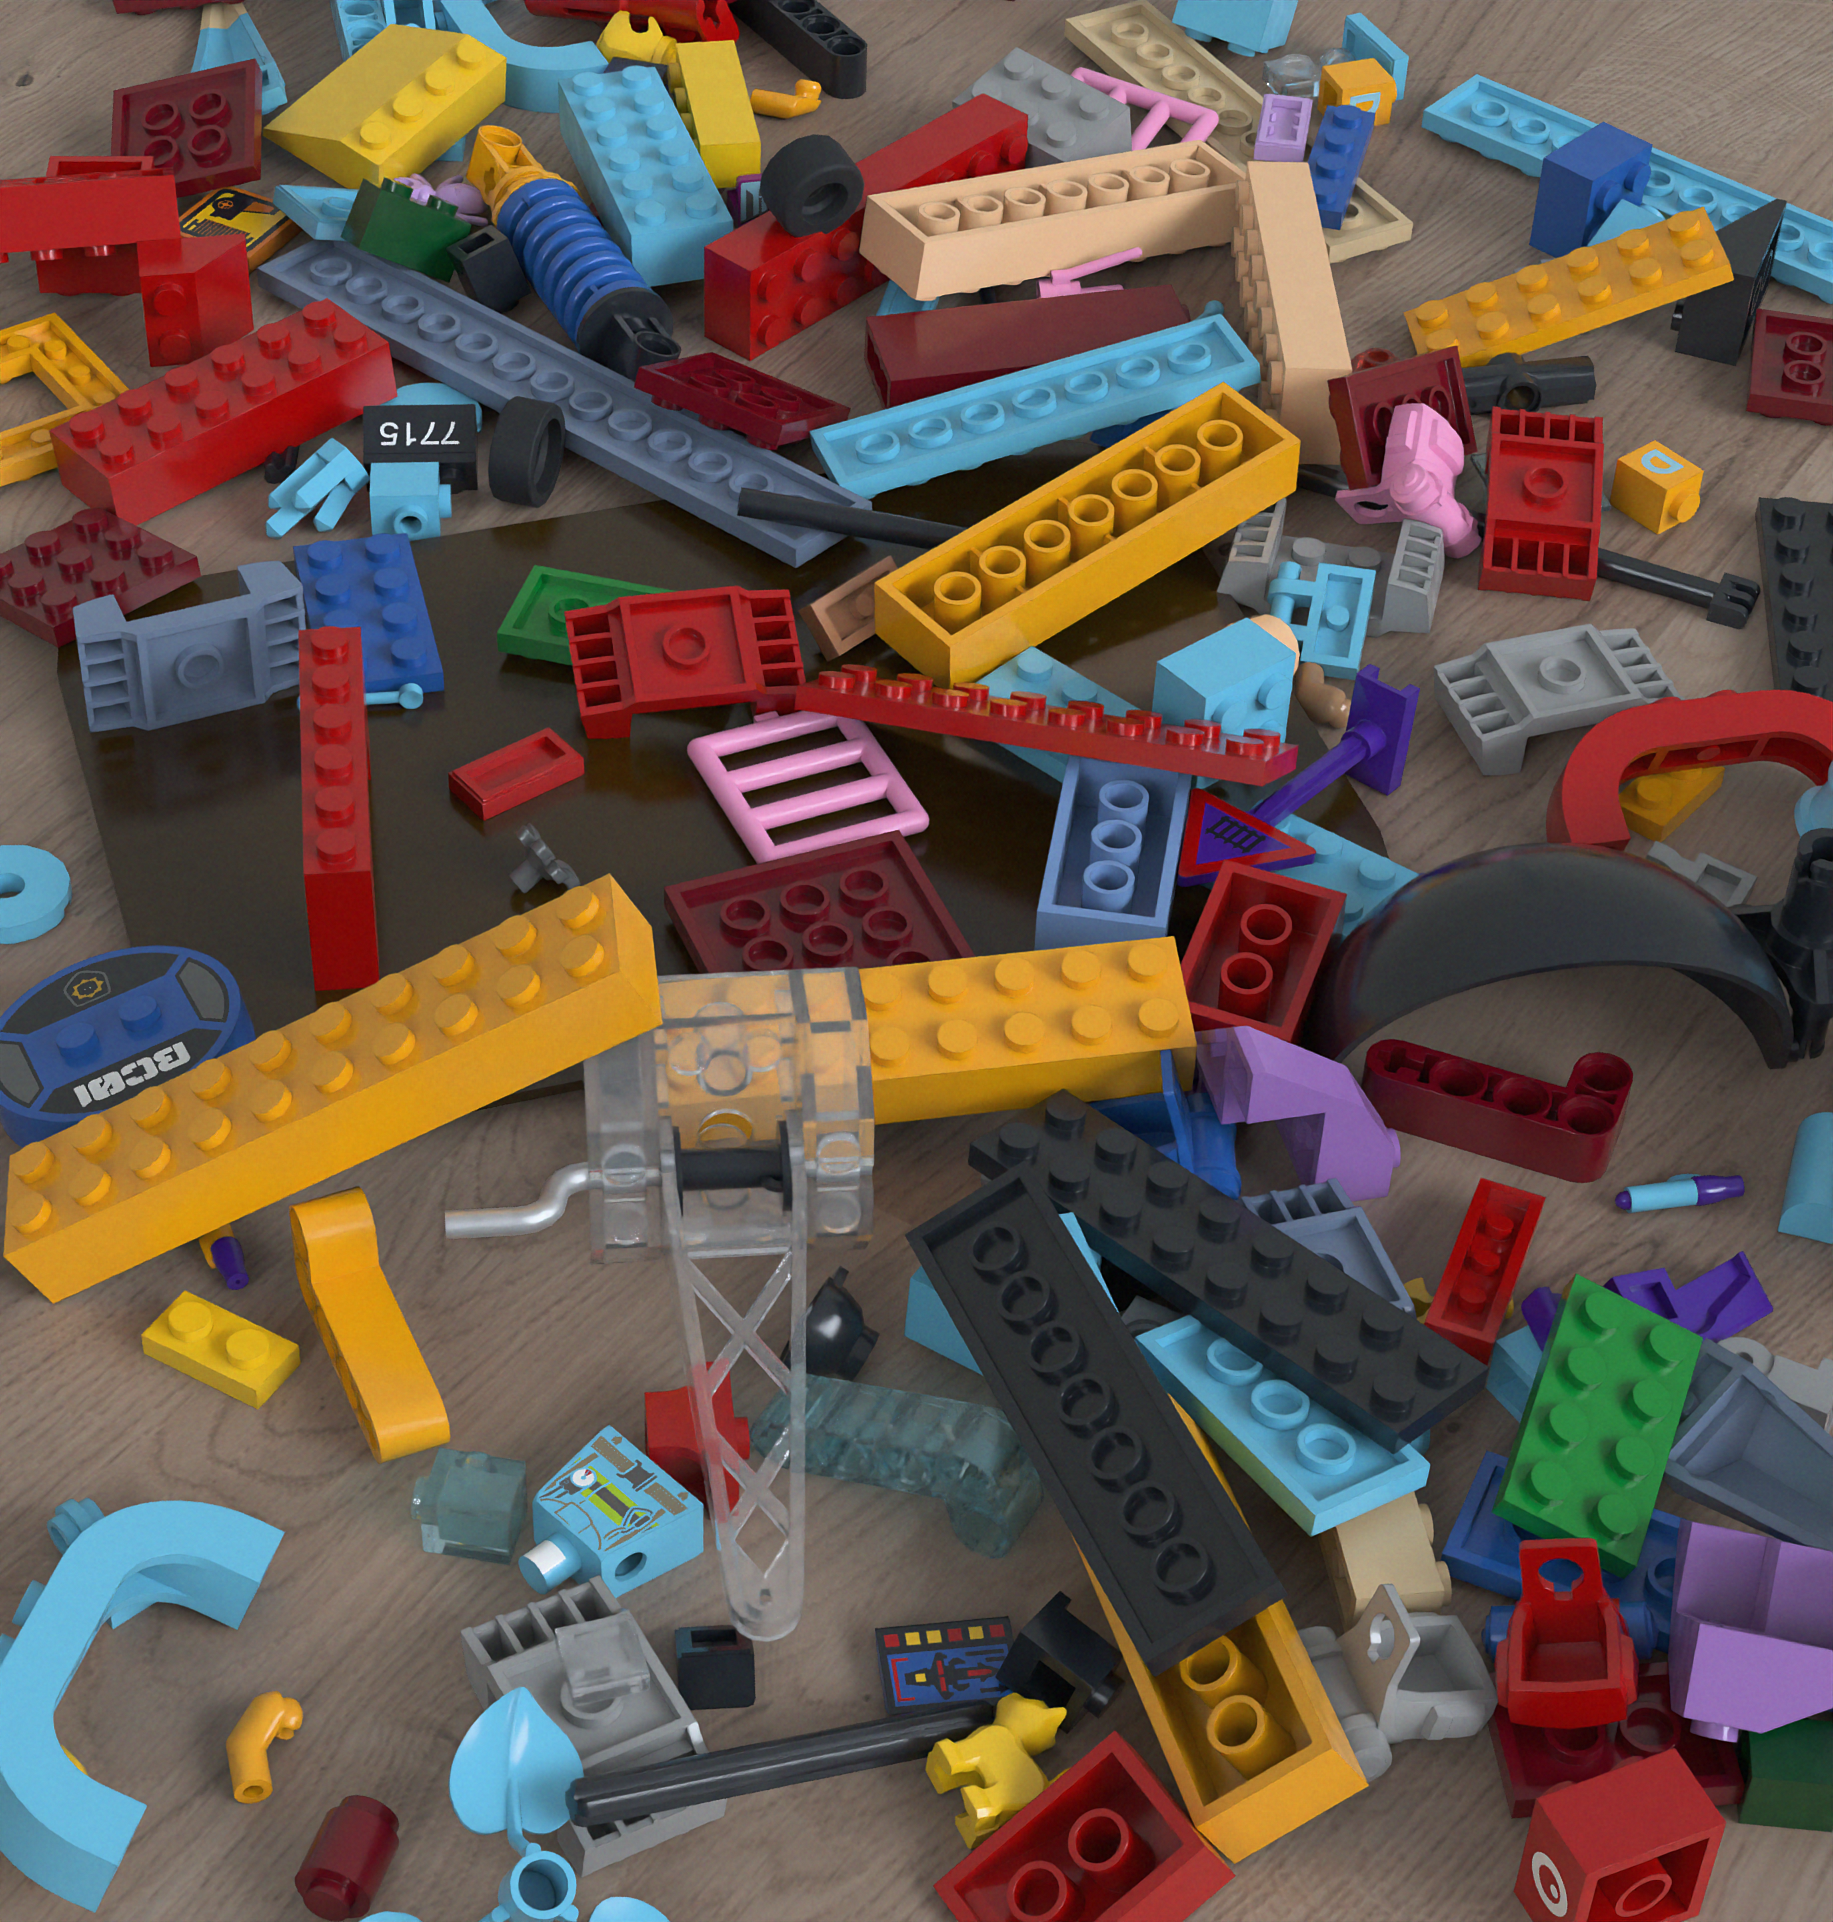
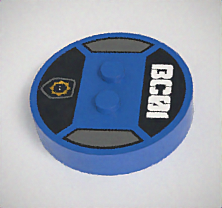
M154 945L125 948L90 957L56 972L29 989L0 1017V1123L7 1135L22 1148L30 1143L39 1142L78 1124L87 1116L99 1114L137 1096L149 1087L158 1086L195 1069L206 1060L218 1058L256 1040L254 1026L234 976L221 962L202 952L183 947Z

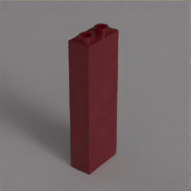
M1171 284L866 317L864 361L881 406L885 410L1189 323L1191 319L1187 305L1180 304Z

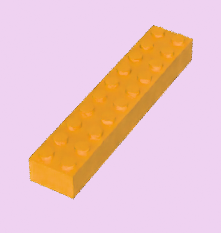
M609 873L584 886L574 887L562 896L522 915L510 917L499 926L467 941L451 945L443 949L439 954L399 973L389 974L377 983L337 1002L325 1004L316 1012L280 1029L268 1031L256 1040L218 1058L206 1060L195 1069L158 1086L149 1087L137 1096L99 1114L87 1116L78 1124L44 1140L26 1145L20 1151L9 1156L3 1257L54 1304L662 1025L651 925Z

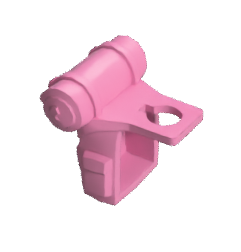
M1424 403L1395 406L1386 440L1381 483L1375 487L1349 491V489L1339 490L1336 493L1335 501L1358 524L1403 522L1405 518L1440 528L1443 531L1444 553L1448 557L1457 559L1467 556L1479 546L1482 538L1478 535V521L1463 504L1455 500L1457 476L1463 472L1464 467L1462 440L1446 419ZM1369 501L1380 505L1388 504V507L1382 510H1371L1360 506L1357 502Z

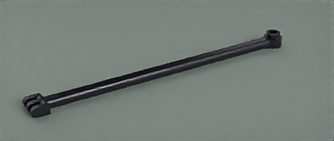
M1298 464L1296 487L1336 498L1337 491L1349 489L1347 477L1342 471L1318 464ZM1369 501L1357 502L1360 506L1373 510H1382L1388 507V504L1380 505ZM1468 509L1478 521V535L1482 538L1481 542H1483L1486 514ZM1598 547L1597 576L1709 609L1706 620L1735 629L1745 627L1755 602L1761 593V588L1756 582L1729 573H1724L1721 582L1717 583Z

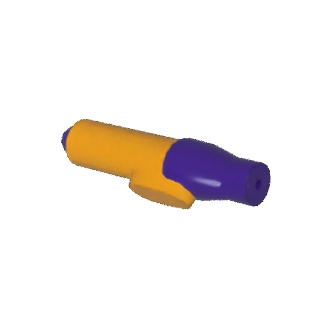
M230 1223L198 1239L208 1265L211 1269L217 1268L229 1289L239 1290L248 1284L249 1277L245 1269L244 1254Z

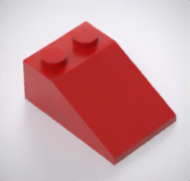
M1114 1730L938 1880L933 1887L958 1922H1183L1236 1875L1208 1839L1195 1828L1190 1816L1147 1761Z

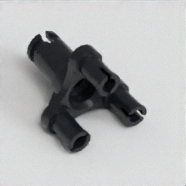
M1830 828L1810 830L1801 836L1784 899L1771 905L1752 906L1748 904H1735L1727 907L1742 921L1760 944L1777 977L1789 995V1004L1792 1008L1790 1017L1794 1028L1793 1037H1796L1799 1044L1800 1059H1804L1809 1039L1812 1040L1808 1053L1810 1059H1815L1822 1054L1825 1048V1037L1830 1019L1833 1018V829Z

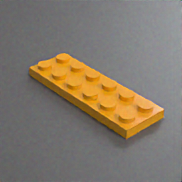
M1703 206L1692 211L1679 212L1667 220L1641 229L1628 230L1616 238L1599 244L1577 248L1565 256L1548 262L1526 266L1519 272L1497 280L1475 284L1468 290L1446 298L1427 301L1419 307L1403 313L1417 354L1457 345L1461 368L1485 366L1492 358L1499 354L1510 352L1521 355L1733 281L1734 277L1730 262Z

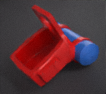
M1568 1538L1522 1541L1519 1544L1523 1589L1518 1602H1515V1605L1491 1606L1489 1615L1486 1616L1485 1628L1481 1632L1485 1652L1489 1654L1491 1662L1494 1663L1498 1704L1508 1708L1510 1723L1534 1727L1575 1729L1626 1720L1628 1705L1637 1701L1638 1659H1650L1654 1648L1657 1647L1659 1628L1654 1620L1652 1611L1649 1610L1646 1601L1620 1602V1598H1610L1603 1586L1598 1546L1595 1539ZM1561 1558L1576 1562L1582 1568L1583 1573L1578 1579L1571 1582L1572 1591L1555 1592L1554 1583L1542 1577L1538 1569L1549 1560Z

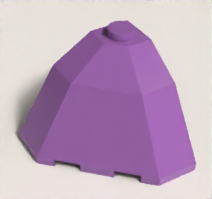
M1249 1026L1194 1032L1197 1052L1193 1085L1191 1091H1183L1185 1097L1196 1093H1208L1221 1125L1244 1121L1250 1124L1274 1120L1301 1185L1309 1186L1324 1183L1328 1179L1337 1178L1352 1202L1388 1196L1392 1168H1397L1400 1165L1401 1152L1399 1140L1393 1128L1386 1129L1383 1120L1347 1066Z
M1680 1519L1668 1648L1671 1710L1682 1717L1692 1719L1691 1733L1728 1742H1737L1739 1729L1764 1733L1833 1708L1832 1550L1792 1544L1777 1538Z

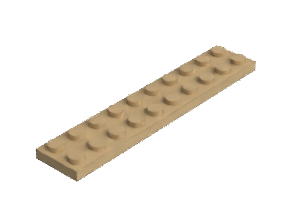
M1137 0L1065 19L1064 36L1111 77L1214 110L1218 114L1219 122L1204 143L1246 173L1247 161L1273 162L1253 159L1263 97L1193 38L1186 36L1181 28L1172 23L1169 18L1147 0ZM1171 117L1165 122L1182 138L1192 127V124ZM1309 135L1307 136L1303 162H1308L1315 142ZM1358 177L1341 230L1322 227L1330 264L1343 262L1354 256L1375 250H1384L1389 246L1411 240L1413 222Z

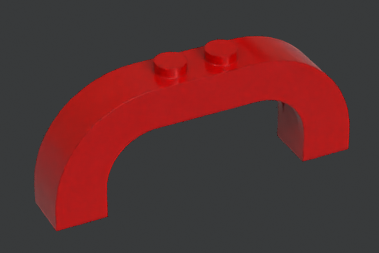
M1721 690L1704 698L1681 700L1678 697H1665L1648 705L1632 707L1613 714L1595 725L1584 735L1576 745L1560 774L1549 798L1546 812L1547 842L1587 844L1624 851L1631 837L1620 806L1618 788L1622 783L1636 777L1748 762L1770 761L1792 767L1806 775L1816 786H1823L1828 781V769L1833 761V702L1815 695L1791 690H1759L1737 693L1734 690Z

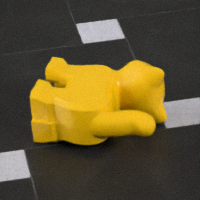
M1011 1693L998 1701L993 1724L979 1727L965 1739L957 1742L946 1738L935 1743L933 1750L928 1754L925 1771L938 1794L966 1786L962 1787L960 1791L967 1812L955 1816V1825L969 1849L981 1845L1070 1769L1063 1770L1054 1779L1048 1781L1047 1776L1031 1757L1052 1748L1056 1744L1055 1735L1057 1728L1067 1714V1710L1064 1707L1049 1708L1043 1701L1027 1699L1018 1693Z

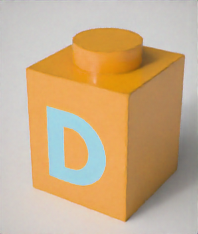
M1375 58L1322 66L1317 109L1323 116L1327 105L1336 107L1353 105L1362 111L1375 113L1374 126L1390 123L1392 103L1395 102L1397 97L1396 83L1394 78L1388 74Z
M1654 440L1618 458L1609 504L1658 535L1679 523L1688 521L1695 515L1700 504L1699 492L1704 470Z

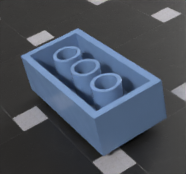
M1075 755L1068 756L1037 908L1034 951L1168 937L1187 823L1192 775Z

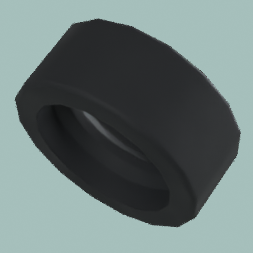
M515 396L507 402L500 413L490 447L488 476L493 497L501 501L539 508L547 502L558 479L564 455L565 418L561 407L554 403Z

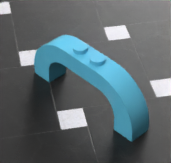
M432 0L436 30L469 34L507 58L505 102L502 103L506 106L534 112L559 113V79L573 78L575 75L583 72L609 73V63L593 41L559 47H537L511 39L502 31L485 7V4L497 0Z
M178 1500L143 1503L111 1513L84 1530L64 1553L46 1585L34 1579L32 1580L12 1620V1623L22 1627L16 1639L3 1633L0 1636V1851L28 1878L61 1898L96 1913L147 1808L146 1804L102 1785L84 1774L69 1760L56 1737L53 1714L101 1626L113 1614L128 1606L145 1602H167L188 1607L238 1630L285 1533L284 1531L242 1512L203 1502Z

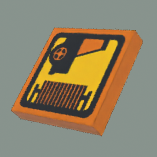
M233 186L211 191L179 217L181 238L245 234L249 274L303 230L273 204V199Z

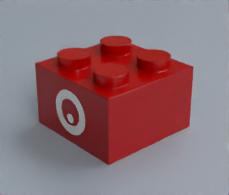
M1675 1748L1648 1758L1643 1756L1629 1757L1618 1763L1607 1773L1580 1783L1574 1781L1558 1783L1544 1792L1541 1797L1536 1798L1513 1892L1533 1922H1682L1699 1915L1727 1822Z

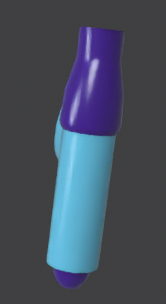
M1680 1174L1670 1177L1667 1182L1625 1187L1624 1191L1616 1195L1615 1204L1628 1213L1689 1205L1704 1206L1715 1204L1728 1198L1741 1197L1744 1195L1745 1187L1740 1175L1724 1177Z

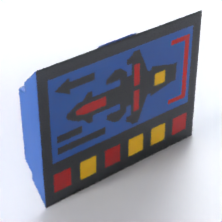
M1009 1616L875 1628L878 1667L885 1709L889 1715L907 1714L978 1699L985 1700L992 1706L997 1705L998 1701L1003 1697L1014 1693L995 1678L1014 1643Z

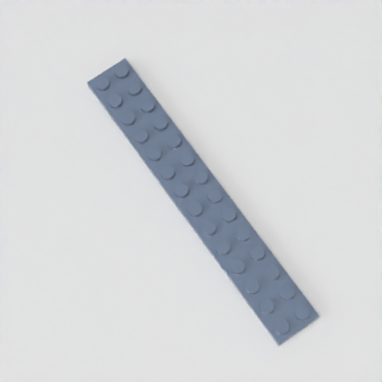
M314 239L257 268L259 287L301 309L312 302L322 301L326 298L330 299L388 341L391 357L408 364L499 413L502 412L507 402L515 396L558 405L561 407L565 418L566 436L564 447L795 568L849 535L737 516L741 487L872 510L871 501L768 449L748 443L745 437L731 430H718L703 425L698 421L699 414L685 408L681 411H673L659 407L651 402L652 395L634 388V381L411 268L358 249L348 241Z

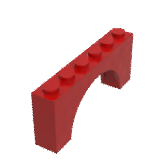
M325 626L319 629L298 630L303 868L315 991L367 988L380 980L368 788V780H371L370 739L361 627L339 628L336 626Z

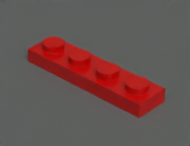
M1480 1178L1424 1325L1488 1366L1537 1229L1546 1197Z

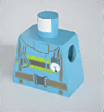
M608 1425L536 1493L532 1502L534 1541L537 1545L522 1555L518 1560V1564L527 1583L539 1594H547L569 1577L581 1585L589 1582L590 1578L600 1575L613 1596L617 1598L695 1558L704 1551L703 1503L613 1427Z

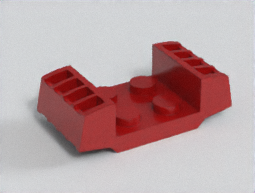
M1492 407L1485 456L1484 474H1488L1485 532L1478 567V590L1531 594L1532 596H1552L1561 599L1572 598L1581 599V601L1591 600L1597 579L1598 546L1601 530L1604 458L1603 417L1595 416L1594 418L1578 417L1575 414L1568 416L1551 414V412L1538 413L1528 412L1525 409L1517 411Z
M740 586L645 594L618 597L605 605L564 611L580 716L588 739L630 737L632 714L746 702H750L753 719L754 716L776 711L779 716L800 711L795 710L797 685L806 683L789 589L746 590Z

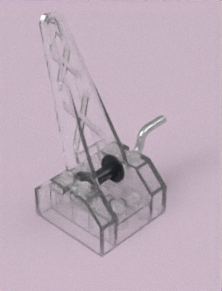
M858 967L657 976L663 1024L581 1061L585 1162L570 1164L556 1170L543 1183L539 1199L529 1205L445 1211L446 1239L524 1235L539 1232L552 1226L563 1215L568 1197L578 1191L586 1190L590 1265L660 1261L661 1253H663L727 1611L731 1623L739 1633L757 1641L769 1642L785 1637L795 1629L802 1616L805 1538L807 1253L866 1250L873 1236L874 1188L871 1175L872 1166L874 1165V1104L868 1018ZM723 1113L737 1114L745 1118L752 1126V1133L748 1140L741 1129L731 1124H714L703 1129L700 1133L699 1131L706 1120ZM786 1254L744 1318L737 1313L690 1260ZM788 1281L789 1369L755 1333ZM694 1292L732 1334L708 1372ZM744 1348L789 1397V1423L756 1474L717 1431L712 1405V1396ZM787 1457L788 1510L768 1488ZM723 1466L745 1490L731 1513ZM757 1505L787 1538L765 1574L760 1571L735 1542V1538ZM768 1595L772 1600L763 1602L759 1598Z

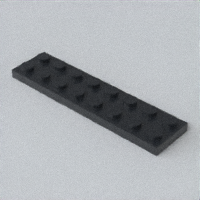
M1064 1088L970 1143L968 1165L991 1181L1026 1160L1058 1214L1074 1213L1086 1242L1091 1249L1186 1314L1197 1319L1208 1329L1229 1341L1230 1344L1308 1395V1397L1393 1455L1485 1389L1489 1371L1488 1366Z
M1026 1160L905 1234L1138 1653L1154 1677L1288 1595Z

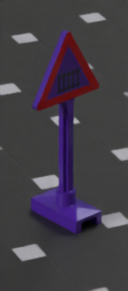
M1372 664L1364 667L1356 673L1346 732L1342 735L1340 743L1250 811H1242L1200 788L1192 789L1177 884L1181 887L1215 882L1224 859L1268 872L1313 864L1316 850L1278 830L1275 826L1343 774L1387 796L1400 787L1420 688L1409 684L1399 691L1378 680L1380 668Z

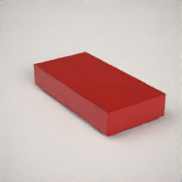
M548 727L449 772V790L479 818L485 821L584 775V758Z

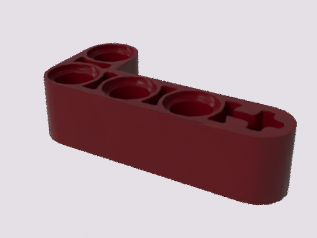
M1386 1039L1372 1044L1367 1050L1361 1089L1387 1128H1393L1400 1132L1569 1182L1589 1183L1601 1178L1609 1165L1622 1130L1633 1082V1071L1630 1065L1618 1056L1603 1052L1588 1053L1578 1059L1567 1086L1562 1087L1407 1041Z

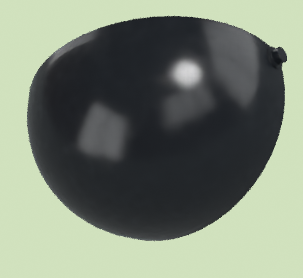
M1527 843L1475 852L1444 863L1412 879L1388 895L1364 916L1344 939L1331 959L1316 992L1305 1038L1306 1050L1341 1064L1358 1045L1393 1021L1438 1000L1476 987L1516 977L1563 969L1625 965L1657 966L1671 968L1684 974L1722 1000L1752 1033L1769 1069H1784L1787 1063L1797 1062L1799 1058V1044L1796 1037H1793L1794 1028L1780 981L1760 944L1732 911L1694 881L1666 866L1628 852L1578 843Z

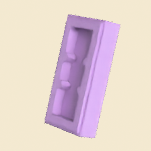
M1264 94L1253 159L1273 162H1303L1313 100L1310 98Z

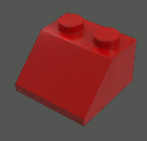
M245 234L137 241L139 276L150 367L189 364L210 354L217 347L229 345L254 330Z

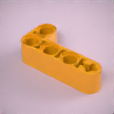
M356 1186L290 1205L289 1216L294 1263L302 1296L376 1462L382 1464L449 1443L450 1428L443 1401L379 1265L376 1228L369 1203L362 1188Z

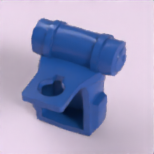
M1171 1049L1160 1051L1163 1093L1099 1100L1088 1104L1231 1199H1240L1242 1182L1241 1175L1236 1169L1234 1147L1237 1130L1236 1123L1221 1125L1208 1093H1196L1185 1097Z

